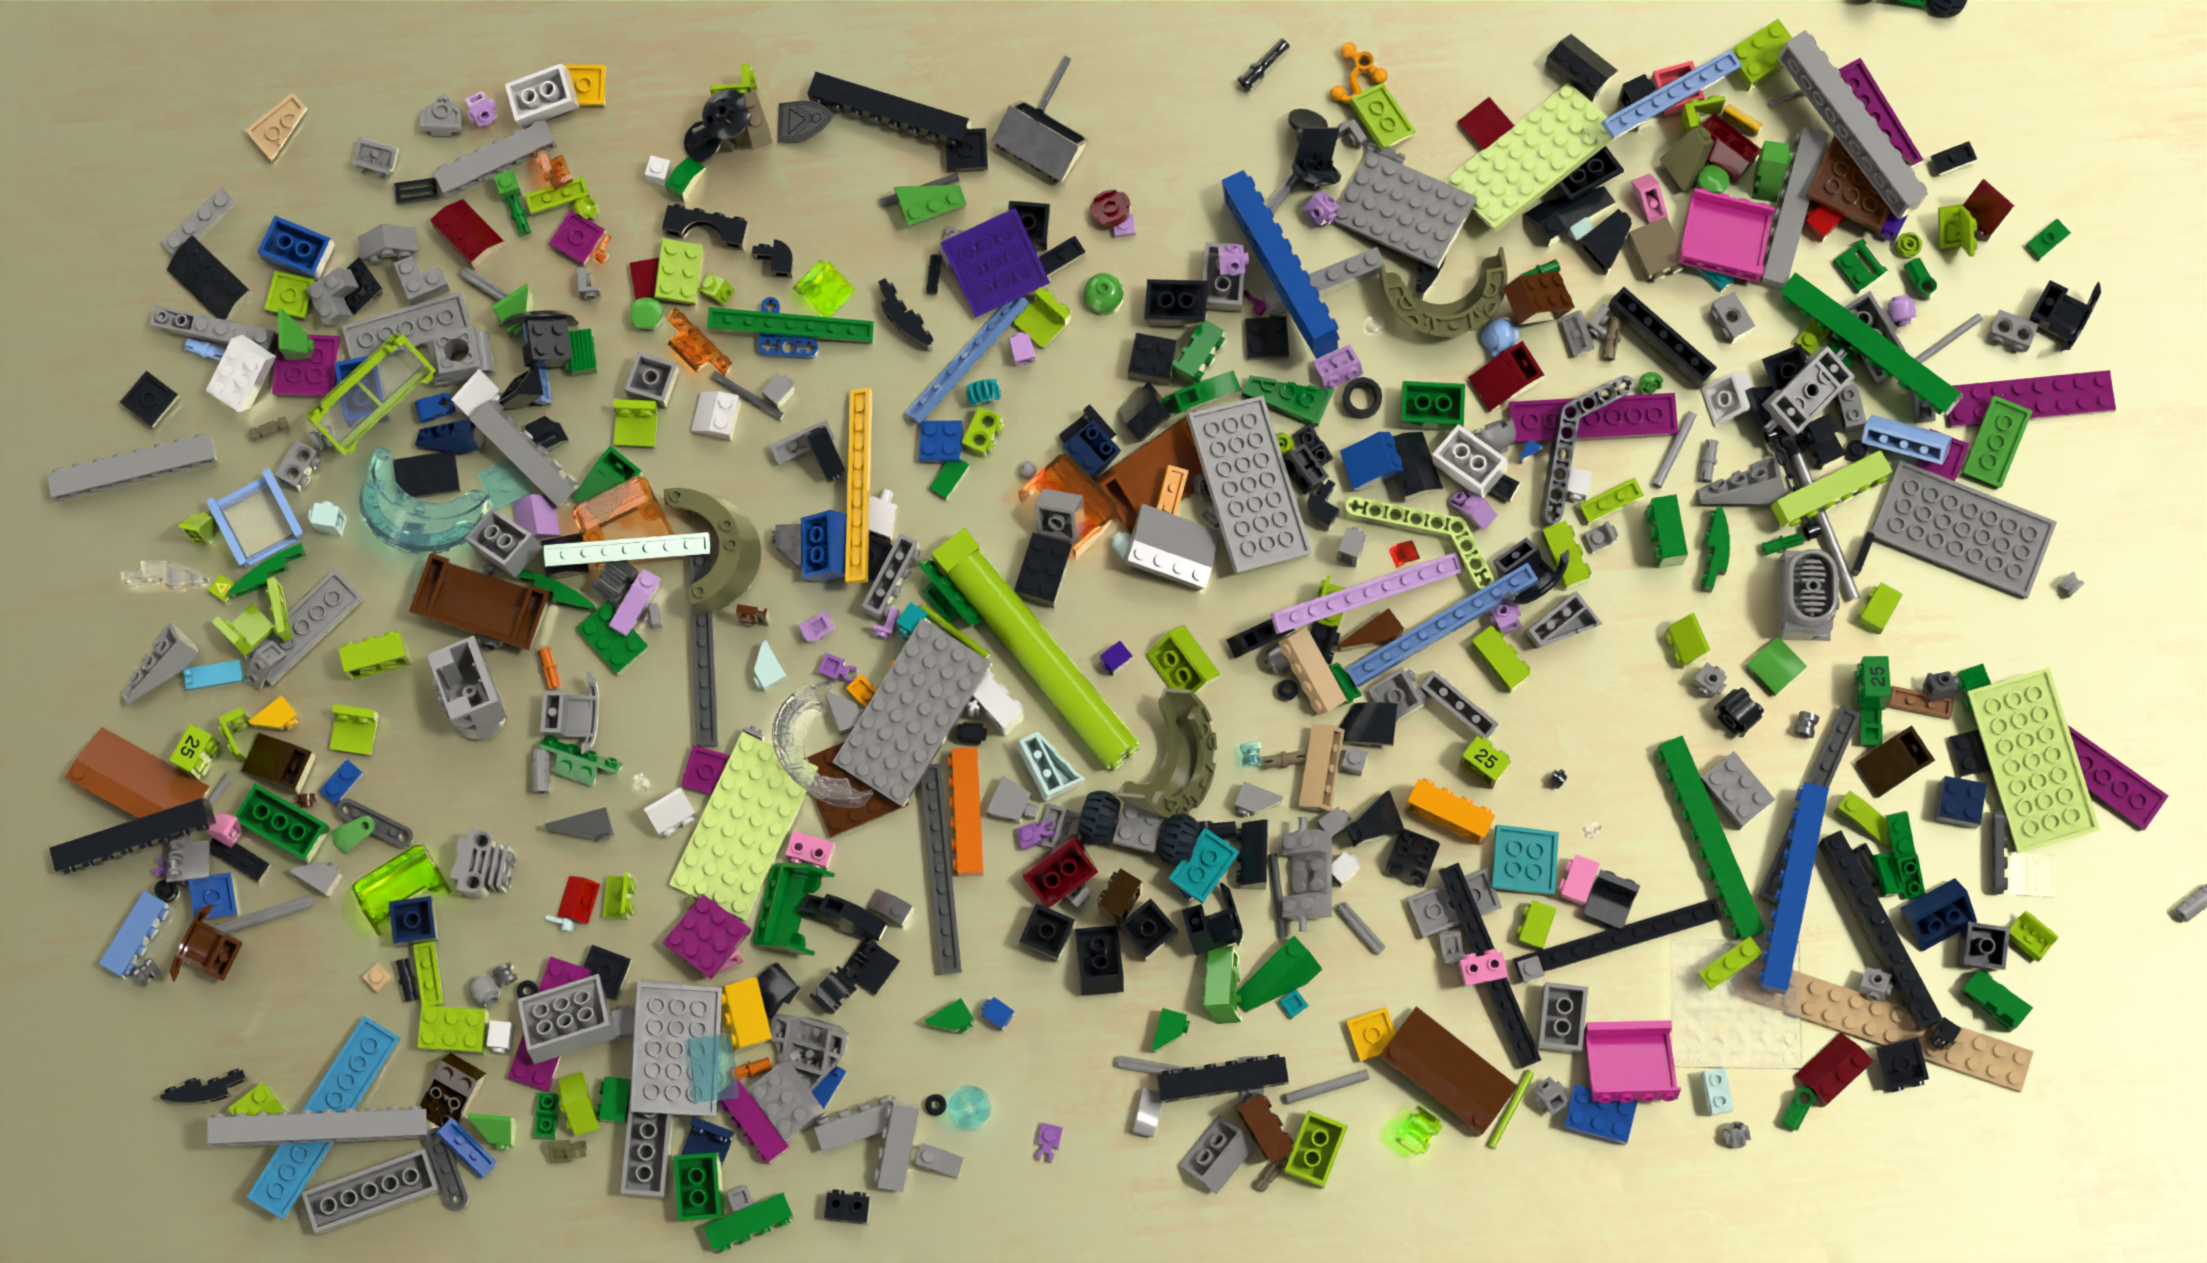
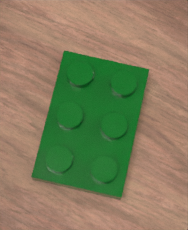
M607 601L576 629L613 671L619 675L648 650L649 646L633 628L626 637L609 627L617 610Z

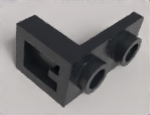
M1943 1017L1929 1037L1933 1041L1931 1044L1941 1051L1943 1049L1947 1051L1956 1043L1954 1040L1962 1028Z

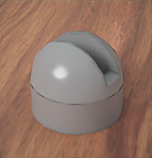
M1026 460L1020 476L1032 478L1037 473V468L1032 462Z

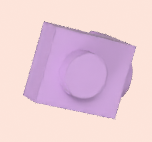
M890 608L885 627L872 624V631L875 633V636L887 639V636L893 638L895 629L898 628L896 622L900 617L899 609Z
M822 611L809 621L799 624L801 635L808 642H818L836 630L827 611Z

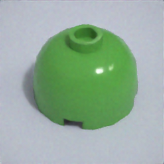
M1099 273L1091 277L1086 283L1083 293L1085 304L1089 310L1099 313V315H1109L1119 310L1125 297L1122 283L1117 277L1109 273Z

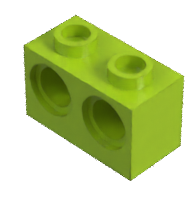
M979 406L962 441V447L982 457H986L988 452L991 453L996 443L993 440L996 434L1000 435L1003 429L1002 415ZM985 420H992L994 424L991 427H985L983 422ZM977 438H983L985 443L978 446L974 441Z

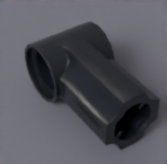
M1199 821V835L1206 828L1224 841L1237 840L1235 821L1213 823V821Z

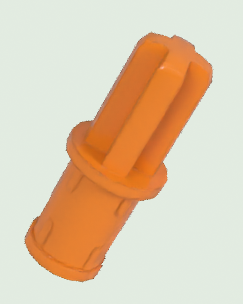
M542 648L538 650L543 667L541 671L545 674L548 688L554 690L561 686L556 670L558 666L554 663L551 648Z
M769 1057L751 1063L747 1061L748 1064L729 1069V1075L731 1080L735 1081L736 1079L749 1076L753 1078L756 1074L771 1071L772 1067Z

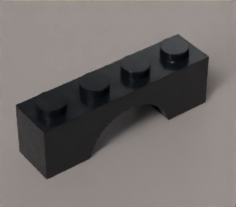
M680 204L667 205L662 225L664 234L684 238L694 228L710 227L720 234L724 247L744 251L749 231L748 221H745L744 218L738 216L729 218L719 212H714L713 214L705 213V210L699 208L690 210Z

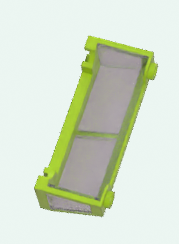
M395 332L304 416L340 454L345 455L347 453L350 455L357 449L356 443L361 436L418 384L430 382L434 378L433 373L436 370L402 333Z

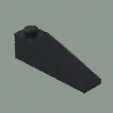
M1605 186L1594 188L1572 201L1557 198L1542 202L1526 212L1525 216L1545 244L1550 247L1568 235L1571 226L1585 217L1591 220L1616 202Z

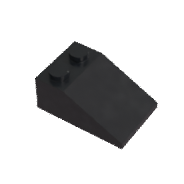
M1147 279L1144 320L1148 326H1176L1206 322L1209 281Z
M1117 925L1075 929L1081 996L1124 992V975Z

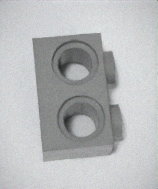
M1999 309L1988 338H1991L1994 343L2012 346L2011 348L2015 351L2027 352L2039 324ZM1998 326H2005L2007 328V332H2001L1998 329ZM2017 333H2024L2027 339L2021 340Z
M1857 383L1846 385L1834 397L1843 433L1862 430L1867 422Z
M295 440L276 471L275 476L279 481L300 491L302 487L308 484L310 480L309 475L312 470L319 466L321 456L317 450ZM303 454H310L307 461H300ZM294 471H298V472H299V475H298L297 478H295V479H290V478H289V477H290V474H291L292 472H294Z
M1347 527L1338 548L1336 560L1356 567L1367 537L1366 534H1363V530L1352 527V529Z

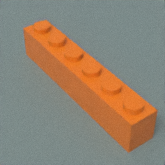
M977 747L952 748V754L948 755V766L953 767V775H949V787L954 788V796H950V808L955 809V817H951V829L956 830V837L952 838V850L957 851V858H953V871H957L958 877L983 876Z

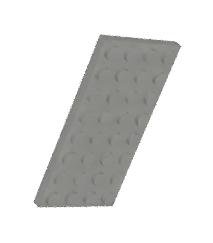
M1264 395L1188 413L1186 415L1234 573L1312 554Z
M1900 460L1871 533L1875 535L1874 539L2027 599L2057 521Z
M921 618L834 758L833 763L904 807L993 663Z

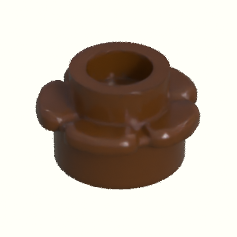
M315 793L299 794L296 803H301V808L313 807L317 799H315Z

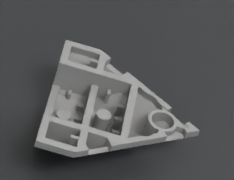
M775 1014L772 1018L771 1040L775 1042L779 1054L777 1056L780 1063L790 1061L812 1092L846 1055L849 1034L841 1026L806 1016Z

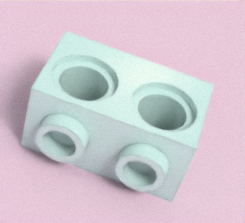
M1720 1068L1704 1071L1701 1076L1709 1116L1731 1113L1734 1108L1726 1069Z

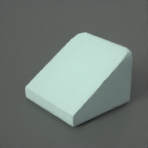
M1585 217L1571 226L1568 236L1579 240L1592 231L1593 227L1588 218Z

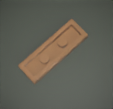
M1891 686V698L1887 707L1950 720L1954 698L1931 702L1926 692Z

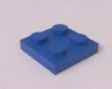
M921 421L920 463L961 462L963 421Z
M231 872L209 875V878L188 880L193 917L196 916L202 907L213 905L204 920L237 915Z

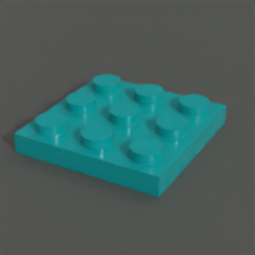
M1496 825L1491 888L1553 896L1556 886L1559 832Z

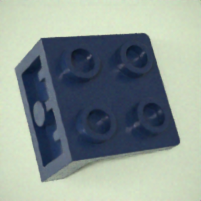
M693 1116L690 1122L692 1127L681 1154L720 1151L722 1169L735 1133L732 1130Z

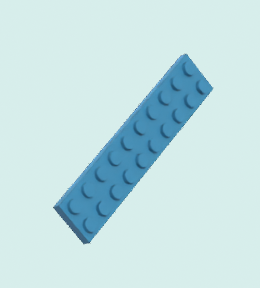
M363 1016L302 1111L311 1110L314 1114L322 1113V1110L327 1109L335 1110V1113L343 1112L344 1109H356L398 1044L400 1037ZM334 1142L280 1144L246 1198L284 1221Z

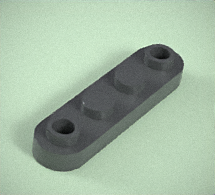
M342 799L336 806L338 816L347 822L362 816L371 817L375 822V830L371 834L395 846L407 848L414 842V833L410 828L352 799ZM347 807L352 809L349 814L345 813ZM365 822V826L369 828L368 823ZM406 834L407 840L401 841L400 837Z
M1993 810L1992 812L1993 894H2003L2004 890H2008V878L2005 877L2008 858L2004 856V848H2007L2008 844L2007 836L2004 835V827H2007V816L2003 814L2002 810Z
M433 1128L427 1132L425 1142L445 1199L450 1208L462 1210L468 1205L469 1196L453 1151L442 1140L439 1143H434V1137L437 1136L436 1133L440 1128ZM461 1196L462 1201L458 1204L455 1203V1198Z

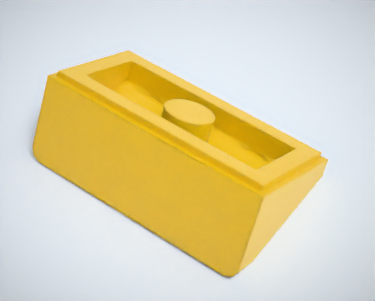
M1732 104L1726 105L1722 113V117L1754 136L1758 135L1764 125Z

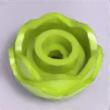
M589 197L579 198L573 205L575 213L580 214L584 219H594L599 212L597 203Z
M1914 232L1903 233L1898 237L1896 247L1901 255L1914 257L1921 251L1922 240Z
M1276 433L1278 444H1283V446L1279 445L1283 458H1285L1294 450V441L1286 433Z

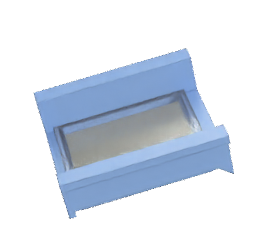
M270 468L262 471L264 477L218 501L213 497L206 500L239 566L245 565L246 568L303 539L301 536L303 531Z

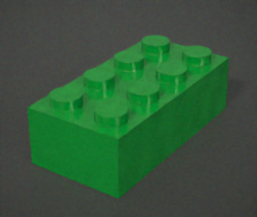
M254 783L234 817L238 818L242 827L307 864H310L331 829L323 821Z

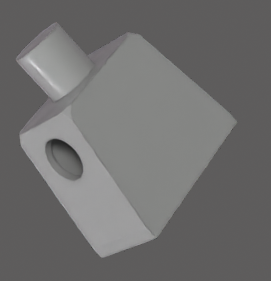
M1002 775L986 812L989 817L1021 823L1024 815L1036 819L1040 808L1030 804L1032 794Z

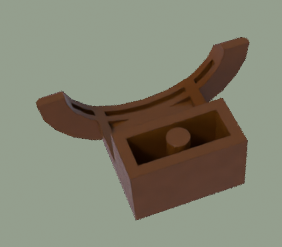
M213 905L202 907L185 933L170 967L173 982H175L179 974L182 961L202 969L205 973L217 979L225 980L243 942L203 922L206 916L209 915Z

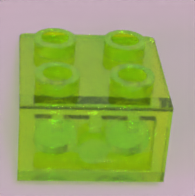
M819 259L793 287L797 294L804 295L824 317H830L855 291V288L829 261Z

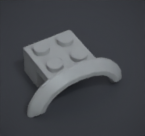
M587 671L586 680L589 695H568L564 691H543L540 732L545 737L586 738L581 745V754H586L593 746L598 726V685L596 679L589 671Z

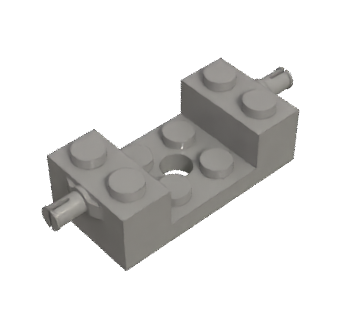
M1828 346L1818 347L1805 360L1807 365L1782 390H1776L1762 404L1772 418L1764 426L1767 432L1771 433L1779 425L1789 435L1799 434L1855 377L1841 361L1847 356L1845 350L1840 349L1835 355ZM1810 384L1814 385L1816 389L1813 396L1807 393V387Z
M1298 817V830L1291 833H1282V855L1292 857V895L1282 896V918L1299 921L1298 931L1307 932V920L1332 917V833L1318 829L1307 830V817ZM1314 871L1315 877L1310 882L1309 874Z

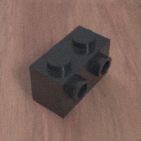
M832 1189V1193L827 1192L824 1219L868 1225L871 1198L866 1197L867 1193L854 1192L853 1195H847L844 1190Z

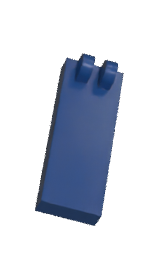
M835 1066L812 1091V1094L824 1110L847 1073L838 1066Z

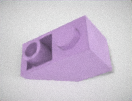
M1463 488L1456 492L1448 502L1468 522L1482 530H1485L1498 516L1486 499Z

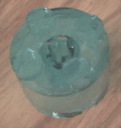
M966 1085L954 1091L948 1103V1112L952 1122L958 1128L965 1131H975L985 1126L990 1120L992 1106L985 1091L975 1086ZM969 1103L971 1104V1106H976L975 1108H973L972 1113H969V1111H964L965 1109H967L966 1105Z

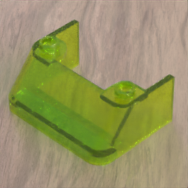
M424 843L411 847L361 877L352 885V890L362 912L378 936L382 935L378 925L385 924L390 917L389 902L405 900L424 888H427L428 891L437 892L445 887L448 894L452 893L445 876Z

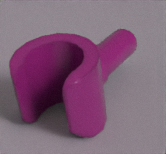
M1244 290L1243 294L1255 304L1252 310L1261 316L1266 310L1265 303L1260 299L1257 300L1247 290Z

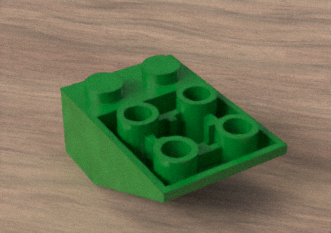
M609 446L596 461L573 496V499L605 524L643 480L644 474L642 470L612 446Z

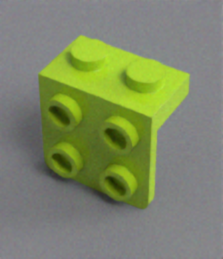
M749 63L741 64L742 83L710 86L711 96L718 91L726 89L736 90L741 94L758 89L755 70H751Z
M1962 204L1938 207L1939 247L1942 249L1962 246L1969 257L1974 256V250H1977V240L1974 237V231L1977 230L1976 219L1970 215V212Z
M1039 287L1035 291V299L1014 320V324L1025 334L1029 333L1031 340L1039 347L1045 348L1071 321V313L1064 303L1061 302L1059 304L1054 299L1055 296L1051 291Z

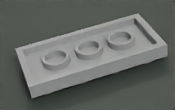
M1487 869L1465 876L1481 916L1502 909L1495 889L1491 888V879ZM1444 885L1407 898L1422 939L1461 925Z

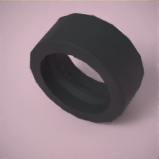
M1355 378L1344 389L1343 406L1353 417L1360 419L1369 418L1380 409L1382 390L1378 383L1370 378ZM1360 386L1371 389L1375 397L1372 406L1362 410L1353 406L1350 400L1351 392Z

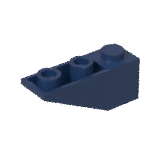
M470 419L420 429L415 445L418 447L466 453L480 450L485 434Z

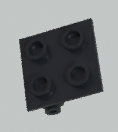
M360 257L346 268L351 270L359 288L344 297L347 306L354 315L375 296L379 298L383 295V288Z
M864 938L843 967V970L858 984L876 995L900 960L877 945L874 940Z

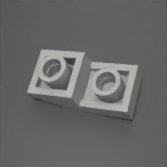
M1147 1088L1141 1089L1138 1110L1134 1115L1133 1133L1153 1138L1161 1108L1160 1092Z

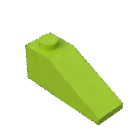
M199 512V515L192 513L179 524V529L190 542L212 546L217 522L209 513Z
M1849 790L1834 812L1885 848H1888L1887 833L1889 832L1886 819L1870 804Z

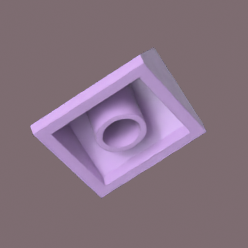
M530 494L513 503L516 524L530 532L536 540L561 536L556 505L546 495Z

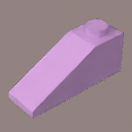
M643 568L614 615L609 627L627 637L659 590L661 578Z

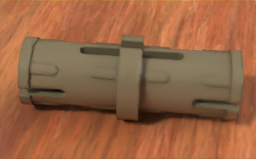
M1609 318L1602 358L1605 360H1615L1617 345L1621 340L1619 334L1622 319Z
M1304 749L1289 753L1282 751L1281 754L1262 756L1265 770L1280 766L1287 768L1288 765L1306 763Z

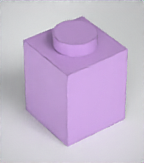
M1016 333L1012 338H1009L1015 367L1036 362L1029 333Z

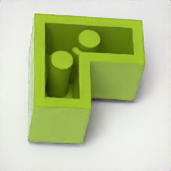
M583 1071L559 1078L560 1087L556 1089L560 1099L562 1113H567L565 1121L568 1129H573L575 1136L600 1129L598 1117L591 1100L589 1086Z

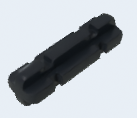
M932 254L930 256L931 265H929L927 279L929 284H927L926 292L927 294L936 295L938 292L937 284L939 283L941 256Z

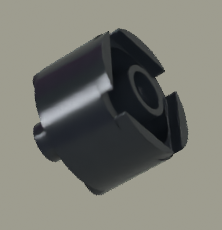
M1743 687L1731 690L1714 706V711L1718 709L1719 715L1717 718L1722 725L1732 734L1735 732L1740 733L1738 737L1741 738L1762 721V714L1764 713L1763 707L1759 703H1755L1750 698L1748 691Z
M839 965L835 968L838 971L836 974L831 972L816 988L818 993L816 995L812 993L809 995L827 1014L830 1011L834 1014L842 1006L841 999L844 996L849 998L857 990L855 987L857 982Z

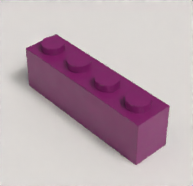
M736 1079L717 1094L720 1097V1100L717 1102L724 1111L730 1110L733 1114L730 1119L737 1128L742 1126L746 1132L743 1136L750 1145L755 1143L759 1149L756 1153L763 1162L767 1160L772 1164L791 1149L739 1079Z

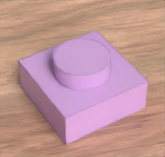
M1130 213L1125 222L1114 226L1115 238L1136 235L1133 213Z

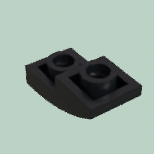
M1307 424L1292 434L1298 446L1304 443L1307 445L1321 466L1334 459L1311 424Z

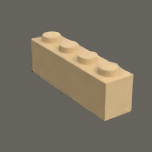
M1307 627L1301 628L1278 641L1281 652L1287 657L1292 672L1299 679L1302 690L1307 694L1313 710L1318 715L1329 712L1347 701Z
M1312 724L1305 770L1302 777L1301 794L1299 796V807L1311 812H1331L1345 730L1334 725Z

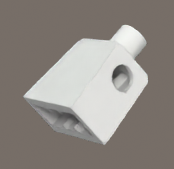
M882 489L879 498L870 496L869 534L891 542L898 508L897 505L891 503L894 493L890 490Z

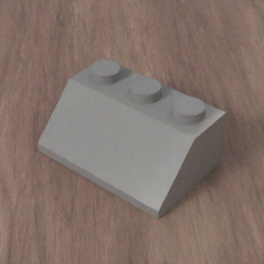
M1218 1115L1180 1162L1179 1166L1204 1187L1217 1194L1250 1154L1256 1143L1243 1130Z

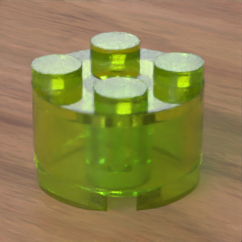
M1419 1105L1415 1107L1417 1113L1414 1115L1410 1113L1399 1129L1398 1134L1400 1138L1395 1137L1394 1139L1395 1142L1414 1155L1424 1154L1430 1146L1428 1141L1431 1136H1436L1442 1128V1125L1439 1124L1440 1120Z

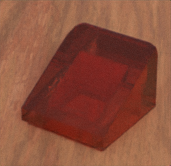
M1413 540L1398 543L1389 549L1396 568L1420 559Z

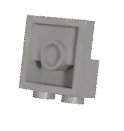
M1407 667L1398 669L1368 688L1375 702L1398 703L1396 722L1428 704L1426 698H1428L1426 691L1422 687L1419 688L1415 682L1417 680L1416 674L1412 669L1408 670Z

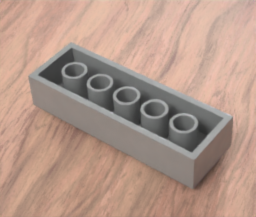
M424 1148L301 1193L314 1233L322 1235L442 1191L429 1152Z

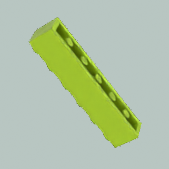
M1880 450L1778 499L1770 507L1782 528L1788 525L1792 528L1802 522L1801 519L1806 516L1808 519H1811L1819 514V510L1824 508L1827 511L1837 505L1835 502L1839 500L1846 502L1854 497V493L1859 491L1862 494L1871 489L1870 485L1874 483L1877 486L1888 481L1887 477L1893 471Z

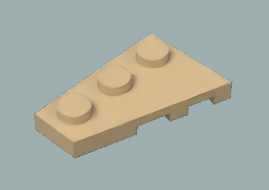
M292 92L245 129V131L272 162L307 109Z

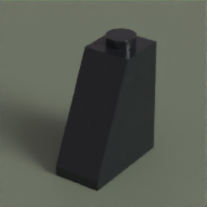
M1617 209L1585 235L1580 242L1583 250L1606 275L1610 273L1632 226L1630 216L1626 212L1622 213L1620 209Z
M822 425L805 433L804 435L825 479L834 481L842 477V472L846 470L826 426Z
M1390 790L1376 797L1346 827L1354 847L1393 837L1405 830Z

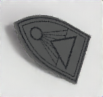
M800 100L779 103L778 143L805 140L817 135L834 118L833 114L826 107L814 101Z

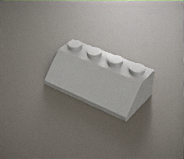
M1869 291L1844 307L1915 359L1876 292ZM1859 352L1877 383L1888 379V377L1880 372L1882 370L1881 367L1878 365L1871 366L1864 360L1866 356Z

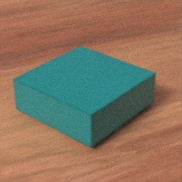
M1297 989L1279 1001L1291 1019L1309 1007Z

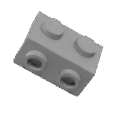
M360 137L357 141L354 158L351 159L350 163L356 165L355 168L367 170L369 168L375 170V173L378 175L387 176V174L395 170L399 148Z

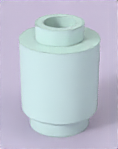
M1118 532L1111 539L1113 541L1111 544L1112 548L1122 559L1131 537L1127 532L1123 534Z

